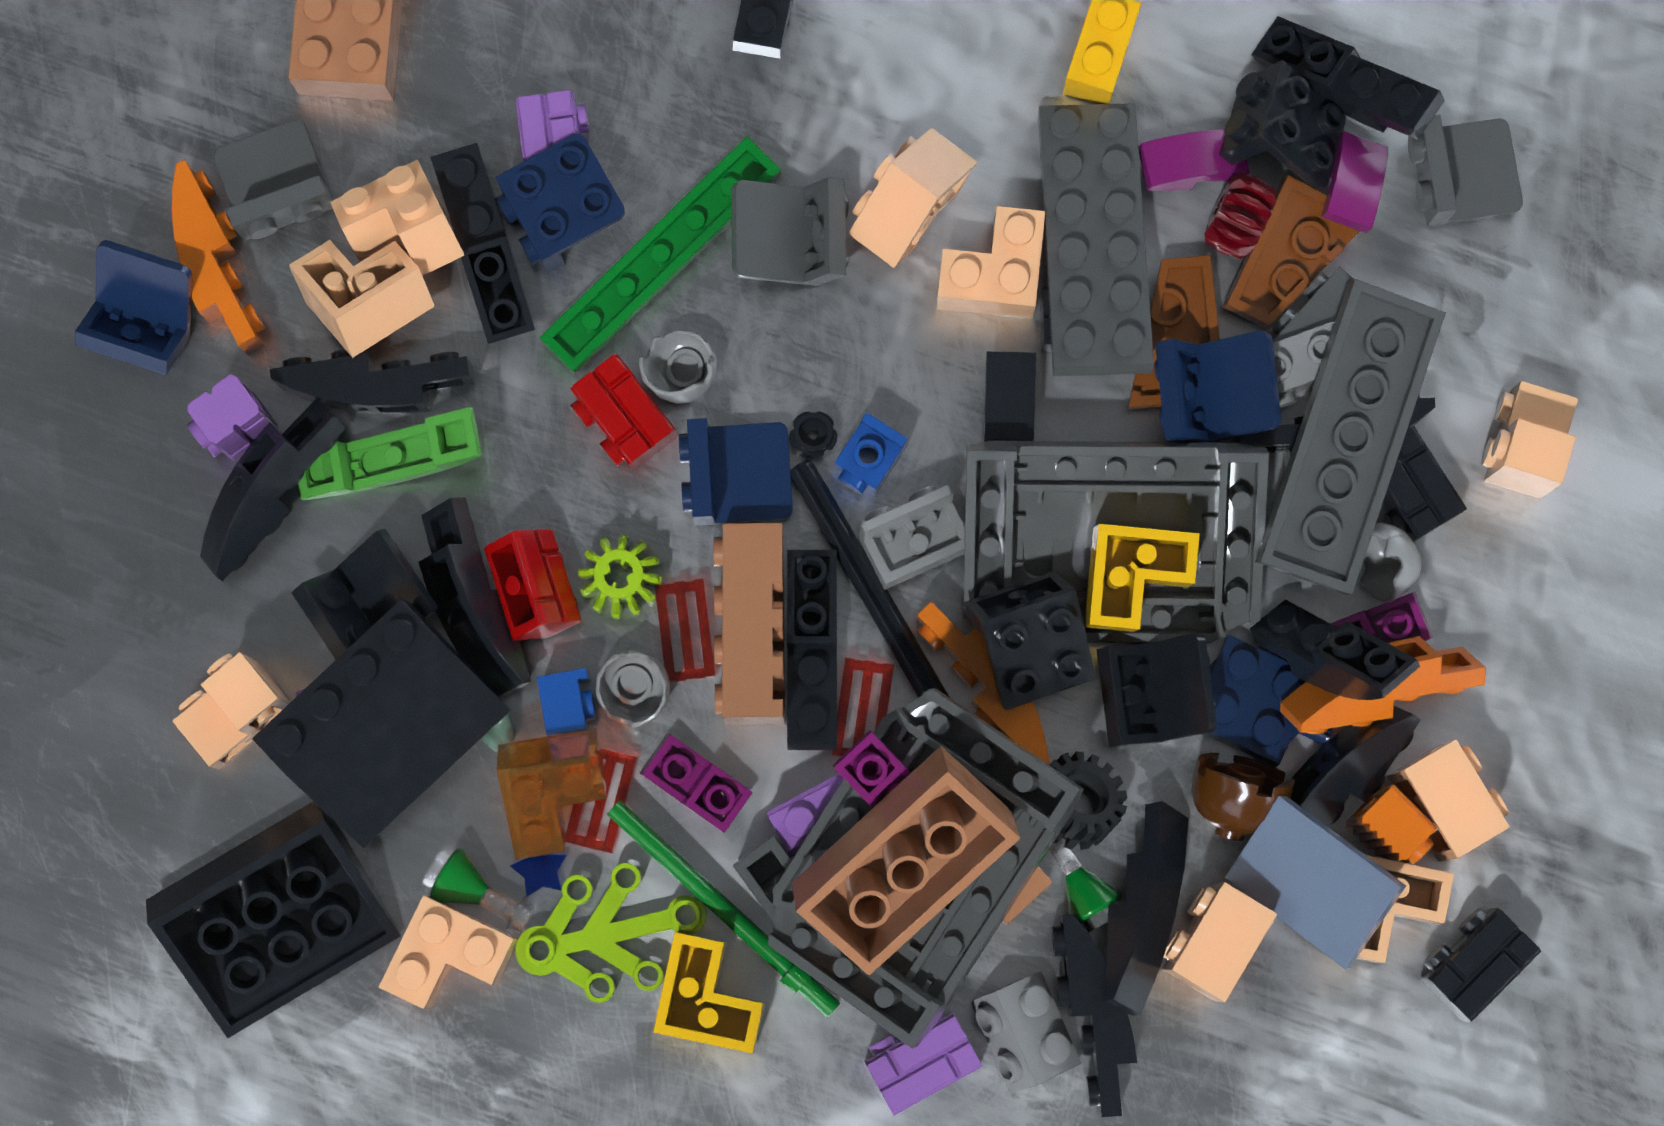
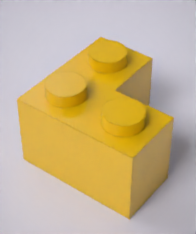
M1107 524L1095 526L1092 536L1084 627L1129 632L1140 630L1144 583L1189 587L1195 584L1200 533Z
M674 932L653 1033L752 1054L755 1052L765 1002L716 992L727 943Z

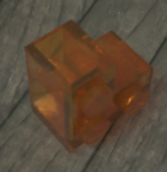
M597 728L498 745L497 775L515 860L565 852L566 824L562 806L606 799V772Z

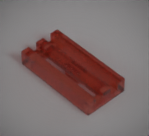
M704 579L654 585L664 668L667 671L670 683L716 677ZM695 592L704 662V668L695 669L686 601V593ZM674 594L676 596L685 671L678 672L675 669L666 596Z
M845 657L837 712V750H832L831 756L842 757L850 749L844 748L843 742L853 672H863L853 740L854 745L865 733L873 673L883 675L875 729L882 718L887 715L894 664H881L874 661H860Z
M588 746L564 842L613 854L620 826L610 818L605 841L597 840V835L616 763L624 764L614 805L619 800L626 805L637 757ZM597 758L606 761L585 837L577 834Z

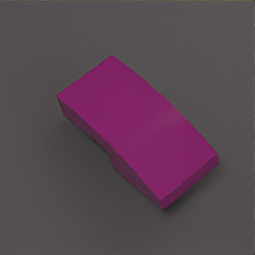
M1224 129L1174 135L1144 142L1138 146L1148 191H1188L1198 182L1229 181L1230 178L1240 172L1248 175L1250 170L1247 159L1231 165L1219 155L1225 136Z
M1346 131L1341 132L1330 177L1332 181L1321 217L1363 233H1367L1373 228L1385 178L1388 157L1387 146Z
M1415 592L1399 597L1390 603H1384L1330 623L1340 628L1348 621L1387 643L1420 636L1424 641L1433 638Z
M871 730L832 765L872 808L911 774Z
M667 733L640 771V774L724 833L753 793L669 733Z

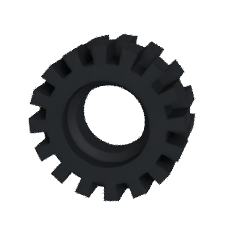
M1076 751L1071 758L1069 753H1065L1050 763L1051 767L1084 789L1082 793L1088 797L1093 806V814L1091 815L1083 814L1076 810L1073 811L1054 841L1057 844L1061 838H1065L1064 848L1073 850L1078 843L1081 850L1089 849L1093 843L1095 846L1098 845L1122 820V816L1126 813L1127 806L1123 805V803L1127 800V791H1117L1124 782L1120 775L1114 778L1109 776V773L1114 768L1108 762L1103 768L1099 767L1097 763L1100 757L1092 754L1084 761V752Z

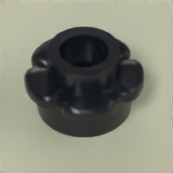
M820 411L816 413L804 412L798 415L793 421L794 429L789 433L792 447L796 451H802L803 455L807 458L817 459L824 456V452L832 450L837 443L838 434L833 429L834 422L832 418ZM810 431H817L818 437L811 439L809 437Z

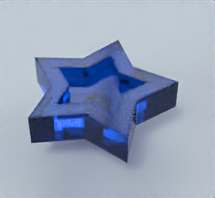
M534 840L528 857L510 865V867L524 877L527 898L543 887L562 891L558 871L568 855L548 854Z

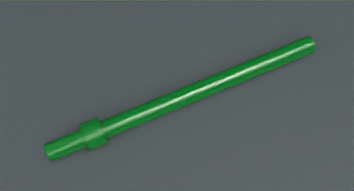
M621 800L613 806L607 815L782 976L779 981L793 994L799 991L826 1017L839 1006L840 1002L818 981L768 945V935Z

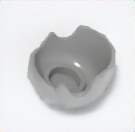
M675 330L662 335V337H654L647 354L639 359V368L645 385L660 399L677 404L693 402L701 397L710 388L715 378L718 364L711 344L698 333L684 330Z
M1376 523L1364 558L1366 570L1360 579V584L1375 599L1390 603L1407 592L1418 581L1422 568L1421 557L1414 542L1402 529L1391 524Z
M624 650L608 658L596 675L595 696L608 718L629 725L631 728L640 727L660 715L669 701L671 683L666 669L659 660L644 652Z

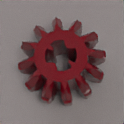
M1242 172L1230 178L1226 188L1223 189L1219 200L1216 202V206L1205 228V243L1215 247L1216 251L1224 255H1232L1239 259L1250 254L1255 244L1258 243L1272 215L1271 213L1277 198L1276 189L1265 184V180L1254 175L1248 176Z

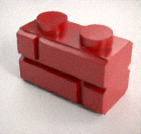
M617 353L610 356L597 366L594 371L589 372L570 388L573 396L577 399L570 407L587 429L594 423L606 437L599 444L616 466L625 462L631 471H634L678 437L676 428Z
M552 529L516 530L485 546L486 558L513 641L549 638L582 621L577 601L573 595L563 564L562 554L558 549Z

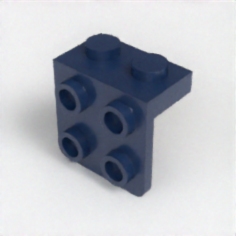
M573 134L495 177L503 193L495 198L509 224L518 219L526 234L518 239L532 265L541 261L547 273L565 265L560 253L620 221L625 215V208L587 140L581 134Z
M109 240L101 241L96 248L95 302L75 330V346L167 375L190 339L192 271L183 264Z
M1255 331L1199 345L1176 339L1155 343L1157 355L1155 375L1160 384L1162 403L1159 417L1165 433V440L1174 442H1216L1273 430L1280 425L1279 393L1273 339L1270 333Z
M707 418L687 419L688 433L679 434L680 462L689 463L690 482L681 483L683 512L692 511V517L696 526L786 520L791 517L793 502L788 429L785 424L772 422L709 427Z

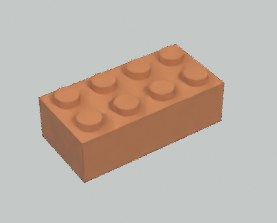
M296 0L288 79L298 95L394 101L403 0Z
M940 746L792 882L795 910L866 974L871 975L1021 839L1013 812L950 753Z

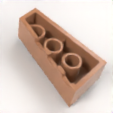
M782 523L723 524V537H714L713 542L714 567L723 566L722 586H714V615H722V635H714L715 664H722V684H715V714H722L726 725H785Z

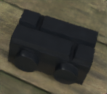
M1415 426L1408 428L1383 501L1388 509V512L1384 514V519L1387 524L1402 529L1413 542H1416L1467 510V507Z
M1481 908L1475 910L1458 928L1464 935L1451 948L1446 943L1440 945L1423 963L1429 970L1420 979L1463 1022H1472L1541 952L1540 948L1499 908H1490L1486 913Z

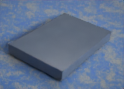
M1278 796L1267 817L1258 826L1225 876V878L1255 901L1277 913V918L1344 969L1351 968L1406 887L1404 883L1287 796Z

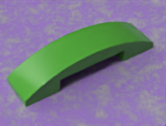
M467 407L425 418L426 423L348 443L337 441L328 452L321 454L304 471V475L298 483L301 500L320 499L397 484L438 473L481 457L482 452L474 408Z

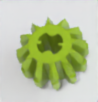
M624 534L620 535L618 549L614 550L606 537L600 539V546L605 552L601 557L589 549L584 554L587 560L594 564L595 567L578 569V576L580 578L594 580L581 589L583 597L589 598L599 594L593 604V609L598 613L605 610L611 601V615L614 619L621 618L623 604L627 603L629 610L634 616L640 615L641 610L635 601L636 599L641 597L650 604H653L656 600L655 595L646 589L645 586L662 585V577L660 575L646 573L660 564L658 557L649 556L641 560L648 548L644 541L636 543L629 552V538ZM617 566H622L625 572H627L628 568L633 570V573L627 576L628 585L623 588H619L616 582L612 586L608 585V581L614 577L612 569Z

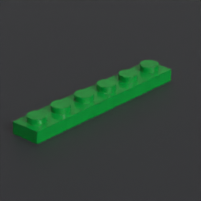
M746 136L539 337L540 341L576 375L731 224V188L733 184L741 180L773 183L781 175V169Z

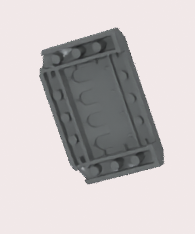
M986 441L967 445L964 618L968 620L964 602L1056 571L1076 589L1083 623H1085L1093 528L1098 524L1200 533L1195 584L1189 587L1144 583L1140 630L1129 632L1085 627L1088 642L1154 643L1187 634L1201 633L1204 635L1206 643H1212L1225 637V632L1247 622H1250V625L1260 621L1263 565L1255 563L1265 533L1269 463L1267 448L1243 443Z
M934 688L924 692L921 697L906 706L897 708L884 716L873 733L911 773L935 750L942 746L1013 812L1021 839L871 975H868L796 912L792 882L873 809L843 779L774 888L772 903L775 906L773 933H769L768 945L912 1049L918 1047L940 1019L1070 818L1084 790L1081 786Z

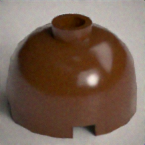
M1210 752L1201 754L1197 758L1191 793L1194 806L1205 821L1216 826L1215 833L1220 837L1234 841H1243L1245 835H1253L1258 826L1265 820L1278 796H1287L1290 799L1292 797L1295 780L1292 778L1284 782L1286 772L1279 768L1244 756L1234 755V763L1228 764L1218 762L1220 753Z

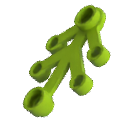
M621 863L613 869L611 885L583 930L562 935L577 907L587 903L593 895V885L587 877L572 875L564 881L562 886L563 896L545 925L533 926L525 930L516 943L515 954L519 965L526 972L543 976L555 971L584 989L586 996L591 1001L603 1003L610 1000L615 993L616 985L613 978L606 973H592L567 954L589 950L631 976L636 986L641 990L653 991L663 983L664 971L662 967L654 961H643L616 943L670 929L677 933L693 935L704 927L707 911L704 904L698 898L682 895L675 898L669 904L667 910L611 923L628 894L637 890L642 881L641 872L636 866L630 863ZM631 869L634 872L635 882L631 887L623 888L618 884L617 876L621 870ZM576 880L583 881L587 887L586 895L579 900H575L569 895V886ZM684 905L691 906L695 911V919L689 925H683L677 920V911ZM537 941H544L549 947V954L544 960H537L532 956L531 948ZM646 966H652L658 972V979L651 986L644 985L639 978L640 971ZM597 978H603L609 984V992L601 998L596 997L591 991V984Z

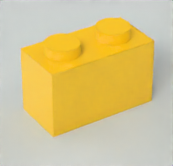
M1091 0L1066 76L1063 95L1091 104H1110L1142 2L1135 0Z

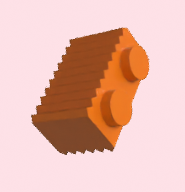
M1394 784L1373 793L1368 801L1364 802L1346 820V828H1353V835H1360V842H1367L1368 849H1375V856H1382L1383 859L1415 864L1434 845V842L1429 837L1435 832L1437 827Z

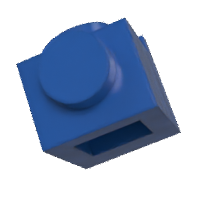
M866 412L860 425L834 463L835 469L841 473L837 479L858 494L862 495L865 489L876 495L907 448L908 438ZM867 447L875 449L878 453L877 460L870 464L862 462L859 458L860 451Z
M583 668L538 676L537 682L546 735L550 739L559 738L561 746L590 741L588 720L596 719V709L592 690L583 691L582 684L592 682L590 672Z

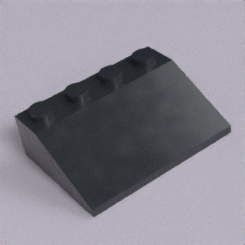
M400 599L252 739L293 783L360 846L366 848L497 725L511 709L410 601Z
M314 801L146 899L148 926L227 1039L401 936L338 825Z

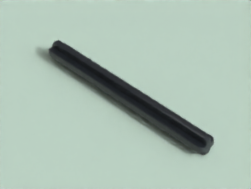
M811 460L797 464L790 470L794 484L833 550H837L838 560L918 698L931 688L938 689L949 697L887 589L884 590L865 550L815 464Z

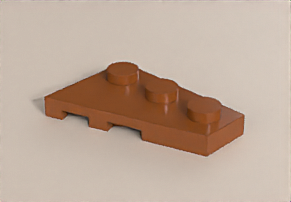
M1289 175L1282 179L1276 192V204L1265 230L1252 252L1245 257L1222 306L1264 329L1269 327L1299 297L1316 276L1344 250L1345 246L1361 232L1321 217L1327 195Z
M1211 255L1162 259L1150 307L1154 358L1153 372L1135 374L1127 410L1162 407L1160 384L1155 375V361L1157 359L1156 342L1176 339L1199 345L1220 340Z

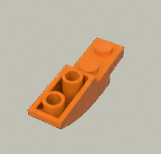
M184 159L176 163L172 187V222L179 263L187 266L192 271L191 297L198 312L208 322L223 316L238 346L249 355L265 346L258 332L265 329V326L253 304L249 303L244 306L236 290L242 288L243 284L230 261L222 264L224 261L238 255L231 241L238 237V233L232 227L230 218L225 210L217 214L209 198L217 194L204 170L201 169L195 172Z
M931 601L917 614L916 621L921 627L916 632L933 651L937 653L943 648L956 661L951 668L970 688L978 683L983 688L971 702V705L977 710L974 715L1050 765L1046 739L1033 701L1009 710L1004 709L999 701L984 636L976 628L965 636Z
M1420 636L1402 639L1388 644L1418 659L1420 667L1384 698L1376 700L1346 698L1306 682L1280 702V712L1300 733L1321 734L1329 728L1347 725L1357 727L1368 726L1377 720L1393 718L1394 700L1414 701L1422 695L1440 692L1457 694L1463 692L1465 688L1485 685L1486 667L1464 647L1435 651Z

